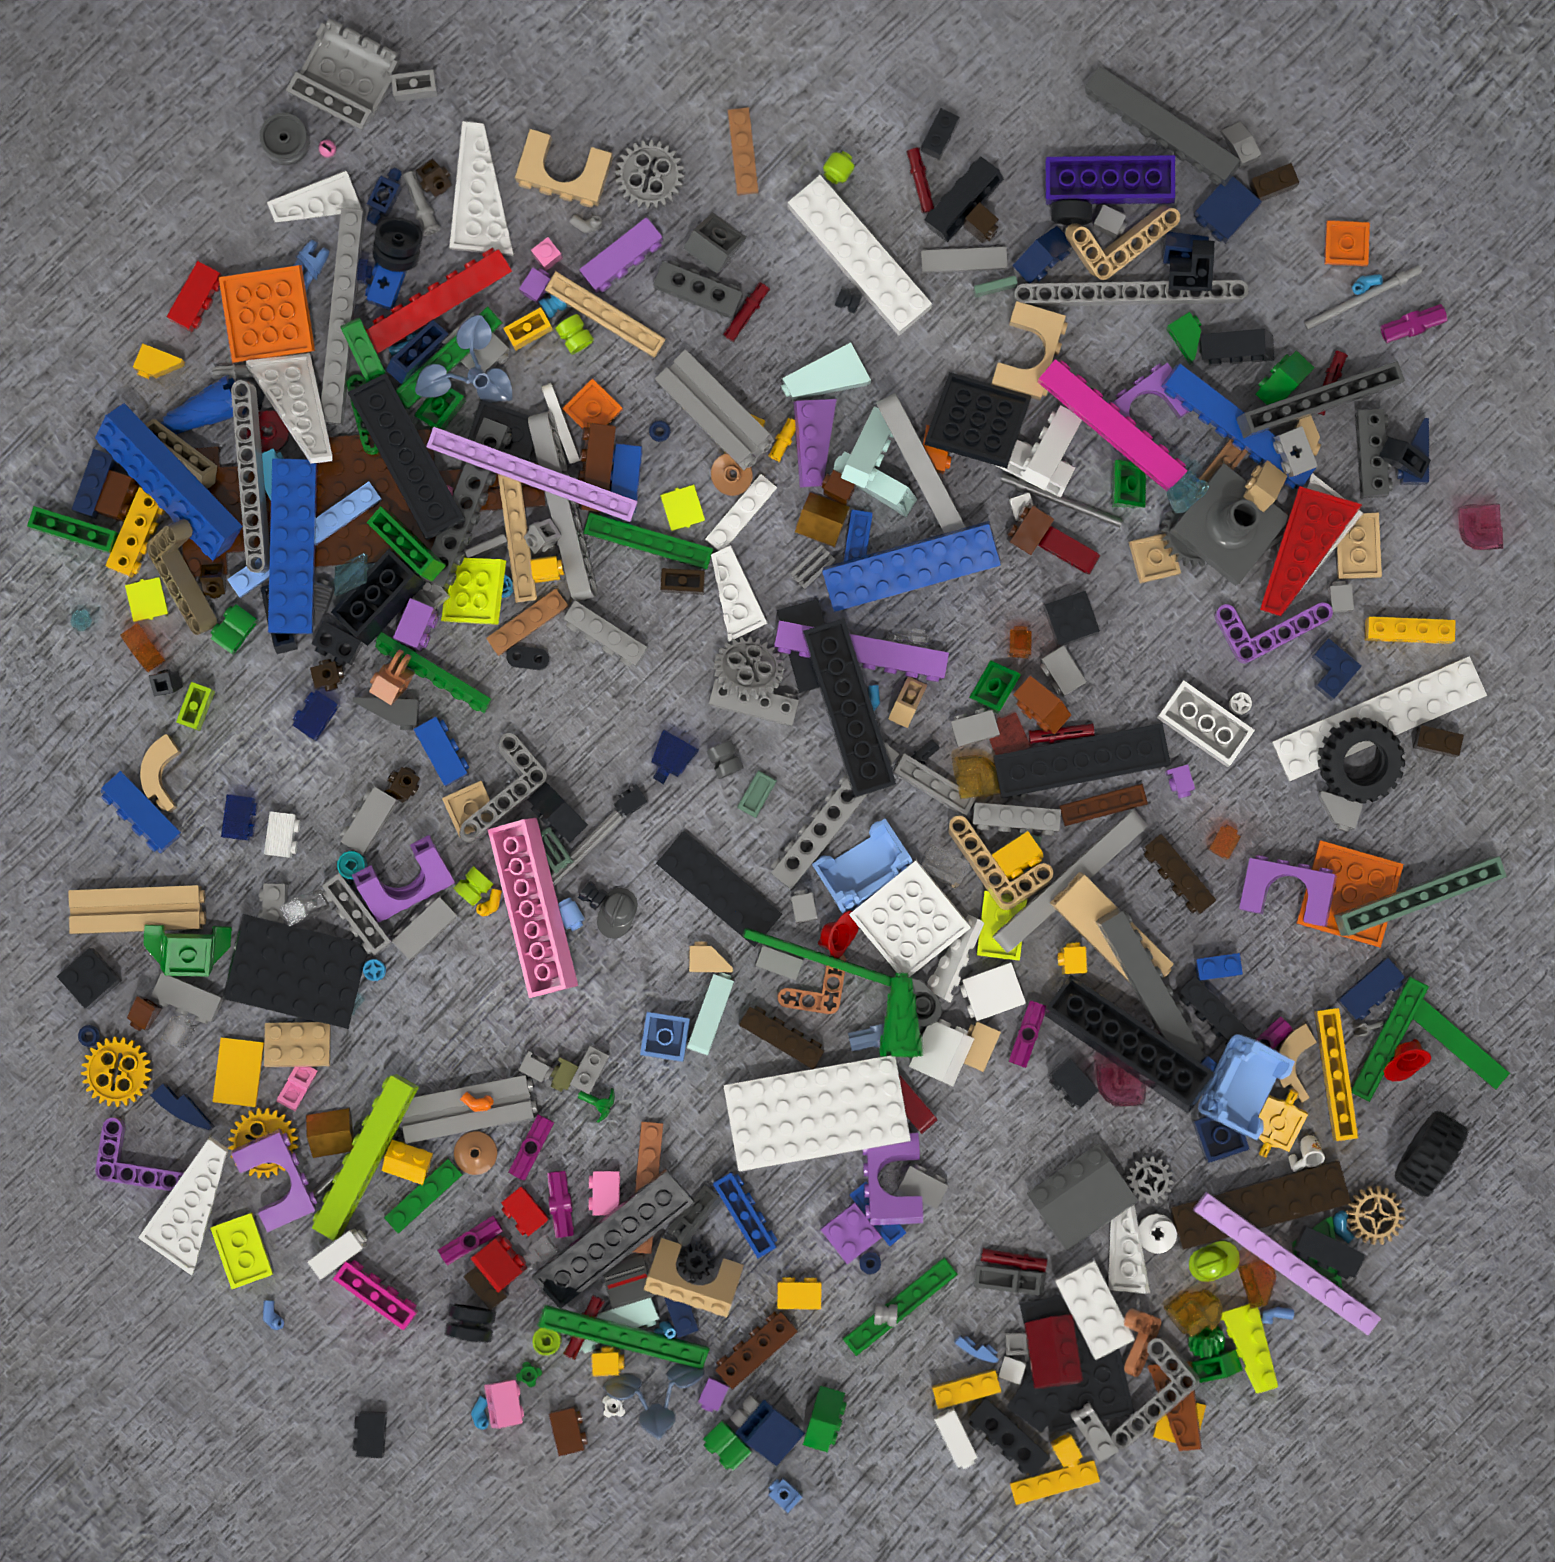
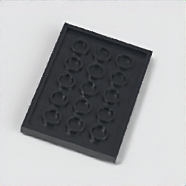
M243 914L222 999L349 1029L367 951L362 946L363 943Z
M1061 1294L1019 1304L1024 1327L1027 1322L1049 1317L1072 1315ZM1074 1318L1082 1381L1077 1384L1048 1424L1049 1433L1078 1427L1070 1413L1084 1408L1083 1405L1090 1402L1101 1421L1134 1414L1120 1349L1118 1348L1095 1360ZM1089 1415L1084 1417L1082 1420L1084 1421L1090 1418Z

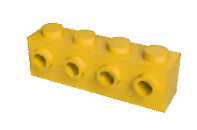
M141 487L138 488L105 565L109 569L133 578L134 574L137 575L142 565L140 562L143 554H147L146 545L151 534L155 535L159 524L157 520L159 516L165 512Z

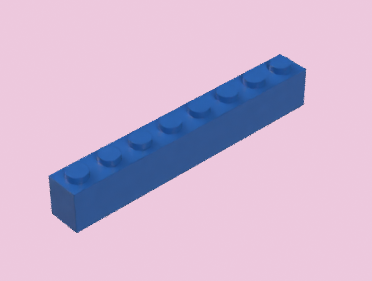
M1178 364L1174 367L1161 385L1165 389L1164 393L1172 399L1176 397L1182 402L1181 406L1189 412L1193 410L1199 415L1198 419L1206 425H1209V423L1216 428L1215 432L1224 438L1227 436L1232 439V444L1237 449L1248 451L1250 453L1249 457L1259 464L1261 462L1264 464L1268 460L1284 473L1281 462H1283L1281 455L1276 453L1273 442H1275L1274 434L1270 431H1265L1243 438L1236 418L1245 412L1183 365ZM1293 450L1290 454L1294 456L1297 452ZM1316 468L1293 477H1289L1286 474L1287 478L1284 484L1291 489H1299V486L1303 487Z

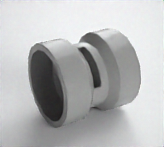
M876 1303L874 1325H881L887 1322L889 1326L896 1327L898 1305L891 1304L887 1307L882 1303Z

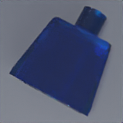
M663 729L651 761L652 764L659 767L653 779L664 785L669 774L679 778L698 755L699 749Z

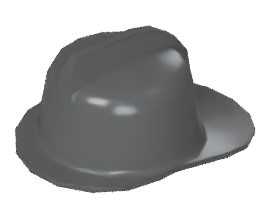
M617 888L610 891L605 897L598 913L597 926L600 932L607 938H620L628 932L638 907L637 898L633 892L625 888Z
M912 979L914 994H916L919 1025H932L941 1016V1002L926 984L920 980Z

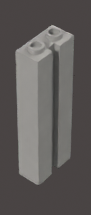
M685 349L673 361L674 364L669 369L666 367L655 378L656 382L743 471L746 468H750L762 453L767 452L772 447V443L775 440Z
M527 1075L414 1097L402 1119L405 1143L535 1118L534 1113H538L536 1100L531 1098L530 1092L534 1091L532 1079H528ZM466 1092L470 1093L475 1099L484 1098V1096L489 1095L493 1098L494 1103L488 1111L474 1112L460 1098Z

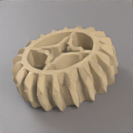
M1368 1186V1194L1363 1189H1360L1361 1198L1355 1194L1352 1196L1357 1202L1356 1204L1352 1202L1348 1204L1354 1208L1353 1211H1346V1214L1353 1215V1218L1347 1219V1223L1355 1224L1349 1229L1350 1231L1358 1229L1355 1234L1356 1238L1364 1235L1362 1242L1366 1243L1370 1237L1371 1244L1375 1245L1378 1238L1379 1243L1382 1245L1384 1244V1237L1388 1241H1392L1390 1233L1395 1236L1399 1235L1395 1230L1396 1227L1403 1229L1404 1226L1399 1224L1398 1221L1405 1220L1406 1217L1399 1216V1213L1404 1212L1405 1208H1397L1402 1201L1400 1199L1393 1201L1397 1194L1393 1192L1388 1196V1188H1385L1381 1193L1380 1186H1376L1375 1192H1373L1371 1186ZM1374 1198L1370 1209L1360 1210L1365 1201ZM1381 1198L1389 1203L1392 1214L1385 1213L1382 1210ZM1377 1209V1213L1386 1217L1377 1218V1221H1375L1373 1217L1365 1214H1371ZM1359 1217L1369 1220L1371 1233L1362 1227ZM1392 1220L1387 1229L1378 1233L1381 1222Z

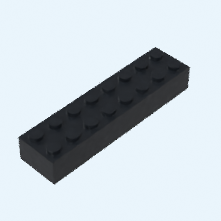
M845 618L804 630L802 632L853 797L856 798L897 785Z
M1072 975L1067 978L1045 1008V1016L1187 1114H1189L1213 1081L1215 1072Z

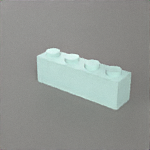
M873 407L841 476L842 479L863 488L866 487L868 480L873 481L877 472L874 468L875 466L880 467L884 455L881 453L882 451L887 452L891 440L888 439L889 437L893 438L879 408Z
M652 1297L616 1309H609L597 1316L599 1319L634 1328L643 1325L645 1329L657 1324L656 1320L660 1318ZM585 1339L580 1351L583 1350L584 1353L595 1350V1345L599 1343Z

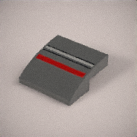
M643 1254L620 1261L603 1275L612 1309L654 1297L653 1293L644 1290L648 1271Z

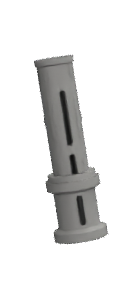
M409 171L403 175V178L416 209L415 217L420 221L423 229L422 235L429 236L435 234L441 228L434 219V210L428 206L416 171Z

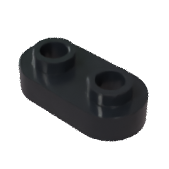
M513 646L506 655L508 663L514 668L541 671L547 668L550 662L548 653L540 648ZM515 653L521 654V658L519 660L513 659V655ZM537 655L542 656L540 663H536L534 660Z

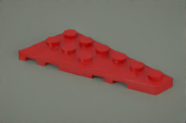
M1299 486L1262 601L1261 611L1282 617L1362 507V504Z

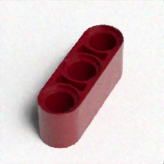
M1052 526L1048 528L1038 544L1042 549L1088 575L1091 574L1101 557L1094 550Z
M899 1074L906 1116L918 1131L923 1134L938 1119Z

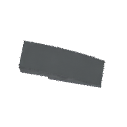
M976 1265L974 1287L1044 1295L1046 1273Z

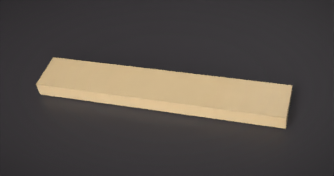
M555 271L545 288L546 292L655 358L666 340Z
M498 474L515 601L517 603L537 600L536 586L533 581L530 559H532L531 549L524 538L528 528L522 485L519 481Z

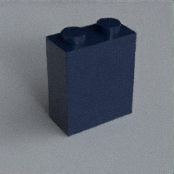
M1233 176L1226 186L1220 184L1196 210L1194 214L1196 217L1195 221L1201 227H1207L1212 232L1213 238L1218 242L1223 241L1226 244L1257 210L1262 201Z
M765 1399L735 1432L748 1446L776 1467L805 1434L794 1421Z

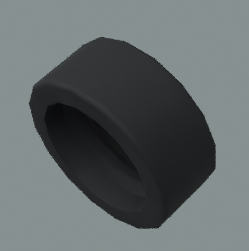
M1076 200L1056 201L1052 203L1051 221L1063 225H1071L1073 223L1079 225L1089 224L1092 221V204Z

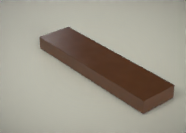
M1142 783L1059 805V809L1061 810L1065 827L1148 805Z

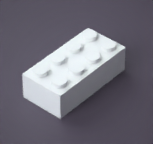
M1185 681L1181 682L1157 716L1163 723L1226 767L1232 764L1255 731Z
M1094 1260L1054 1279L1095 1360L1135 1340L1129 1328L1124 1325V1318Z

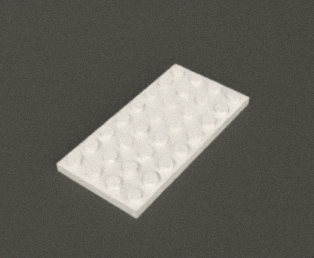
M879 1057L724 1085L739 1172L911 1141L895 1057Z

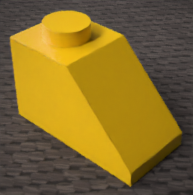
M142 343L133 368L138 371V376L149 379L150 376L159 378L184 367L185 362L181 358Z
M1069 1432L1050 1442L1063 1467L1068 1466L1072 1468L1080 1463L1079 1459L1083 1456Z

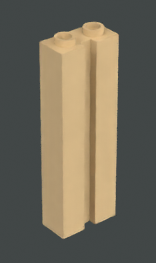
M1079 872L1050 904L1129 982L1095 922L1117 907L1086 875ZM1131 922L1133 930L1137 929L1143 938L1141 941L1144 949L1147 947L1153 956L1151 962L1154 967L1158 966L1164 976L1163 978H1165L1171 972V967L1174 964Z
M199 885L68 890L70 934L144 932V925H164L165 931L203 929V925L206 924V912H202V903H205L206 895L205 890H202V886Z

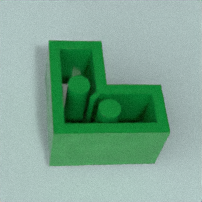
M1295 351L1291 356L1286 354L1270 371L1273 375L1270 378L1266 376L1258 384L1260 389L1255 395L1266 405L1287 399L1315 367L1298 351Z
M824 1386L819 1387L806 1430L804 1446L828 1453L830 1444L835 1445L843 1420L839 1418V1415H844L847 1405L846 1402H843L844 1392Z

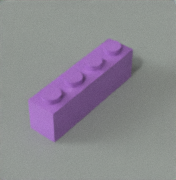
M646 217L579 269L580 274L595 293L599 291L604 292L612 285L610 282L616 278L621 279L628 273L627 269L633 264L635 266L639 265L645 260L644 256L650 251L652 253L656 252L662 246L663 237Z

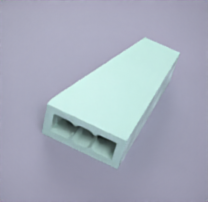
M849 343L782 378L783 385H781L785 396H790L793 401L867 386L871 384V379L853 345Z
M844 451L842 456L840 455L836 459L833 470L843 474L851 454ZM877 470L872 482L868 480L865 488L856 485L859 489L907 517L917 501L909 487Z
M719 972L718 975L713 974L688 1043V1049L709 1055L734 981L730 980L731 975Z

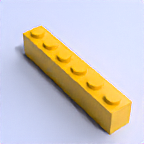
M1339 1008L1314 1011L1333 1141L1358 1138L1340 1011Z

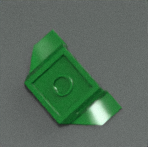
M144 925L143 945L160 964V968L165 976L209 977L213 965L231 947L232 927L212 926V934L208 935L165 934L164 925Z

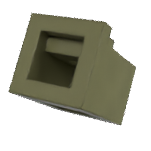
M560 1057L558 1061L561 1062V1065H556L551 1074V1077L554 1078L551 1087L562 1092L563 1089L569 1090L570 1083L579 1066Z

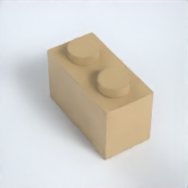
M1268 460L1262 466L1257 465L1252 471L1251 476L1253 477L1246 483L1245 488L1247 490L1243 496L1245 499L1253 502L1262 512L1277 499L1287 478L1285 473Z
M976 1022L975 1025L971 1024L967 1035L974 1038V1041L964 1064L984 1072L1001 1032L979 1022Z

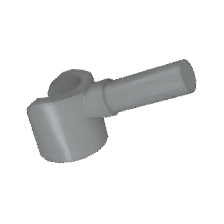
M1381 1021L1368 1025L1365 1023L1354 1024L1352 1028H1360V1033L1354 1036H1367L1369 1031L1383 1027L1384 1023Z

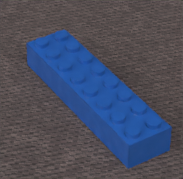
M125 403L108 413L95 436L100 446L104 447L112 455L113 459L127 471L128 475L139 483L144 492L157 502V505L172 518L174 523L182 519H186L190 523L193 531L190 539L212 561L230 549L243 526Z
M272 459L268 633L313 634L317 463L311 464L306 459Z
M990 521L826 566L823 567L822 572L833 610L836 612L1001 566V560Z

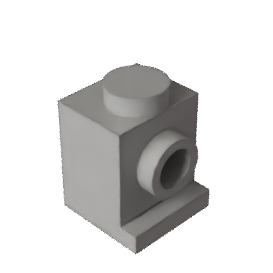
M528 1051L519 1071L540 1082H543L544 1079L549 1080L554 1068L547 1065L548 1060L538 1055L536 1058H533L534 1053Z

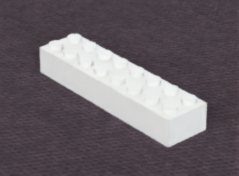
M821 175L788 202V209L898 336L932 308V303Z

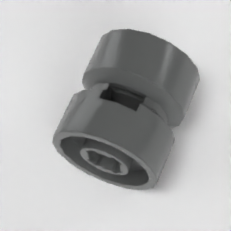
M732 740L706 751L711 763L716 764L714 770L719 779L744 768L740 758L734 755L736 749Z

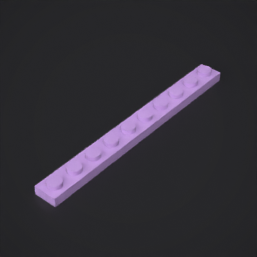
M433 427L426 446L434 451L631 522L638 501Z
M1205 1192L1193 1210L1366 1335H1369L1380 1321L1381 1317L1208 1192Z

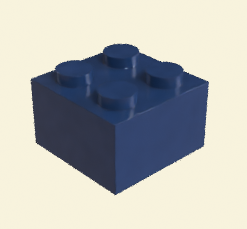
M1205 1116L1192 1121L1206 1163H1211L1250 1149L1244 1134Z

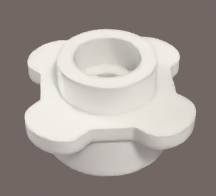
M605 1396L603 1398V1403L605 1404L604 1415L606 1417L623 1416L625 1414V1409L623 1408L624 1400H616L610 1396Z

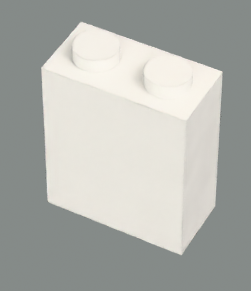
M1012 963L961 980L963 985L959 986L963 998L968 997L970 1005L967 1006L970 1018L975 1017L976 1021L1026 1004Z
M939 1019L938 1022L926 1027L922 1036L923 1056L913 1057L909 1067L954 1086L974 1038L967 1035V1030L958 1026L954 1030L950 1028L951 1023Z
M354 1228L309 1260L308 1264L321 1280L367 1247L365 1243L367 1238L361 1230L356 1231Z
M953 1406L933 1415L957 1467L962 1466L965 1469L975 1464L974 1460L977 1459V1455Z

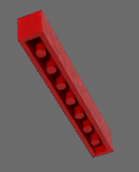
M492 247L482 254L484 258L476 262L473 259L464 265L465 269L458 273L455 270L445 276L447 279L445 282L439 284L437 281L428 286L427 289L429 291L421 295L419 292L410 297L409 304L404 307L402 304H399L392 308L391 315L386 318L384 315H381L372 321L374 325L368 329L365 327V330L376 353L378 354L512 272L500 250H494Z

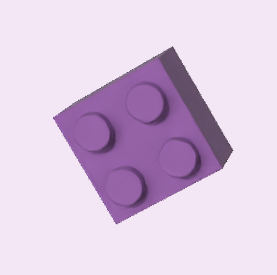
M410 598L393 638L397 642L421 652L423 648H427L430 642L429 632L431 628L435 629L438 623V612L433 607Z
M855 1202L820 1228L846 1264H849L882 1238Z

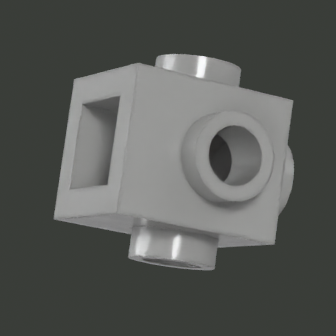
M551 518L530 525L528 527L529 531L524 536L527 545L534 554L540 552L545 554L555 548L554 544L561 537V534Z

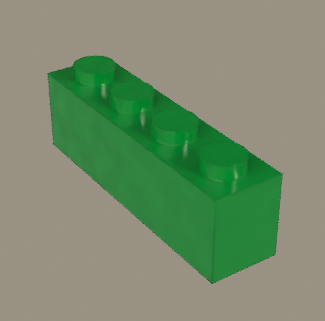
M33 506L27 527L34 531L109 554L119 535L116 531Z
M380 506L367 523L420 576L432 582L446 566L392 512Z

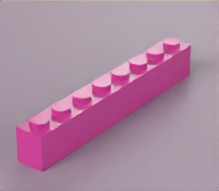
M1055 359L1040 376L1037 383L1169 493L1188 471L1185 469L1186 465L1178 458L1173 459L1168 454L1169 450L1165 446L1154 443L1152 441L1153 437L1147 431L1143 430L1141 432L1135 427L1136 422L1128 416H1122L1119 413L1120 409L1112 402L1108 404L1103 400L1104 396L1097 389H1090L1086 385L1087 381L1078 374L1075 376L1069 371L1071 368L1064 361L1058 362Z

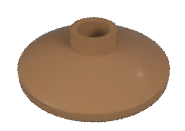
M727 453L718 457L713 463L711 479L714 486L721 493L736 496L745 492L751 485L753 478L752 468H746L743 471ZM732 469H733V470H736V472H737V476H736V477H734V476L731 475V470H732Z
M479 1131L469 1132L457 1141L454 1148V1158L462 1171L472 1175L483 1174L495 1164L497 1147L489 1135ZM473 1149L479 1151V1155L476 1158L471 1155Z

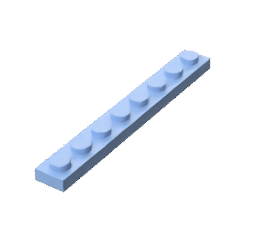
M369 481L316 518L315 546L382 500ZM258 558L255 561V566L257 569L261 568L262 566V560L260 558ZM246 566L227 580L241 598L269 579V571L266 573H253Z

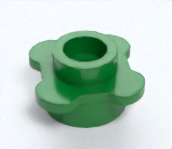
M524 1362L521 1372L516 1375V1379L519 1382L526 1383L530 1388L534 1387L536 1379L542 1374V1370L531 1366L530 1362Z

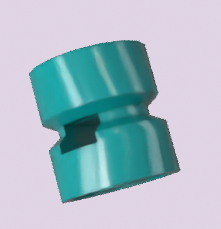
M355 851L343 853L337 861L338 872L350 880H354L353 874L368 867L366 858Z

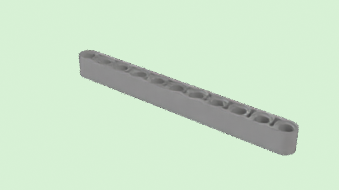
M1213 280L1212 288H1219L1222 292L1221 296L1216 297L1211 291H1200V296L1193 297L1189 290H1178L1179 296L1171 297L1168 294L1169 281L1020 284L1015 289L1013 299L1015 303L1018 301L1035 307L1240 303L1247 296L1249 289L1248 285L1242 280ZM1234 287L1241 288L1243 295H1234L1232 289ZM1150 288L1155 289L1158 296L1151 298L1147 295L1146 291ZM1111 289L1115 297L1107 298L1103 292ZM1133 289L1136 292V297H1127L1125 290ZM1046 290L1050 293L1051 297L1044 300L1039 296V293ZM1068 290L1071 292L1072 297L1064 299L1061 296V292ZM1026 291L1029 294V298L1021 300L1018 297V292ZM1082 291H1092L1093 297L1091 299L1084 298Z

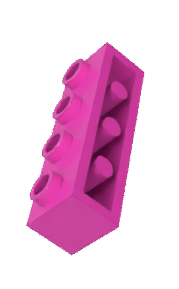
M356 1260L352 1262L346 1261L333 1280L404 1331L419 1312L415 1309L417 1305L408 1298L405 1300L398 1296L399 1292L392 1286L388 1285V1287L382 1285L380 1283L381 1279L374 1273L367 1274L362 1270L364 1266Z

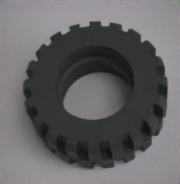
M1358 717L1351 718L1350 722L1344 720L1339 723L1340 727L1337 729L1332 727L1329 730L1331 733L1329 738L1325 736L1322 740L1325 744L1324 747L1319 748L1318 754L1321 756V759L1318 760V767L1322 770L1320 772L1322 778L1334 792L1348 801L1366 803L1367 800L1371 802L1378 801V796L1386 797L1389 794L1388 789L1391 787L1393 789L1396 788L1398 785L1395 782L1396 779H1401L1403 776V772L1400 769L1405 767V759L1402 758V755L1405 753L1403 747L1399 745L1400 740L1390 729L1376 720L1373 721L1365 717L1362 720ZM1364 741L1374 743L1379 751V760L1376 768L1366 777L1360 779L1349 777L1344 771V759L1349 749L1355 744Z
M1442 1111L1433 1112L1420 1127L1403 1154L1395 1170L1394 1177L1396 1181L1421 1197H1428L1432 1194L1459 1156L1468 1136L1466 1126Z

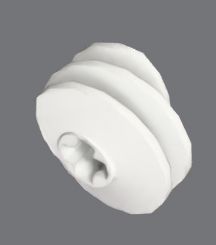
M1150 1214L1140 1221L1138 1228L1141 1244L1144 1249L1158 1254L1172 1248L1176 1242L1177 1231L1175 1225L1168 1217L1162 1214ZM1159 1227L1162 1236H1158V1239H1155L1151 1232Z

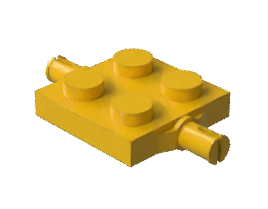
M1290 1089L1286 1100L1268 1095L1258 1115L1264 1123V1130L1259 1136V1139L1264 1143L1258 1153L1260 1156L1267 1158L1271 1147L1290 1151L1308 1116L1307 1111L1293 1104L1299 1094L1297 1091L1294 1092L1293 1089Z

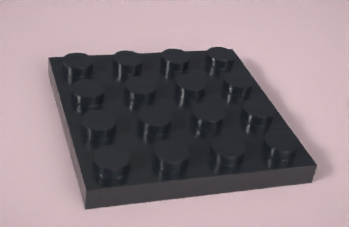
M949 372L924 445L1007 469L1032 396Z

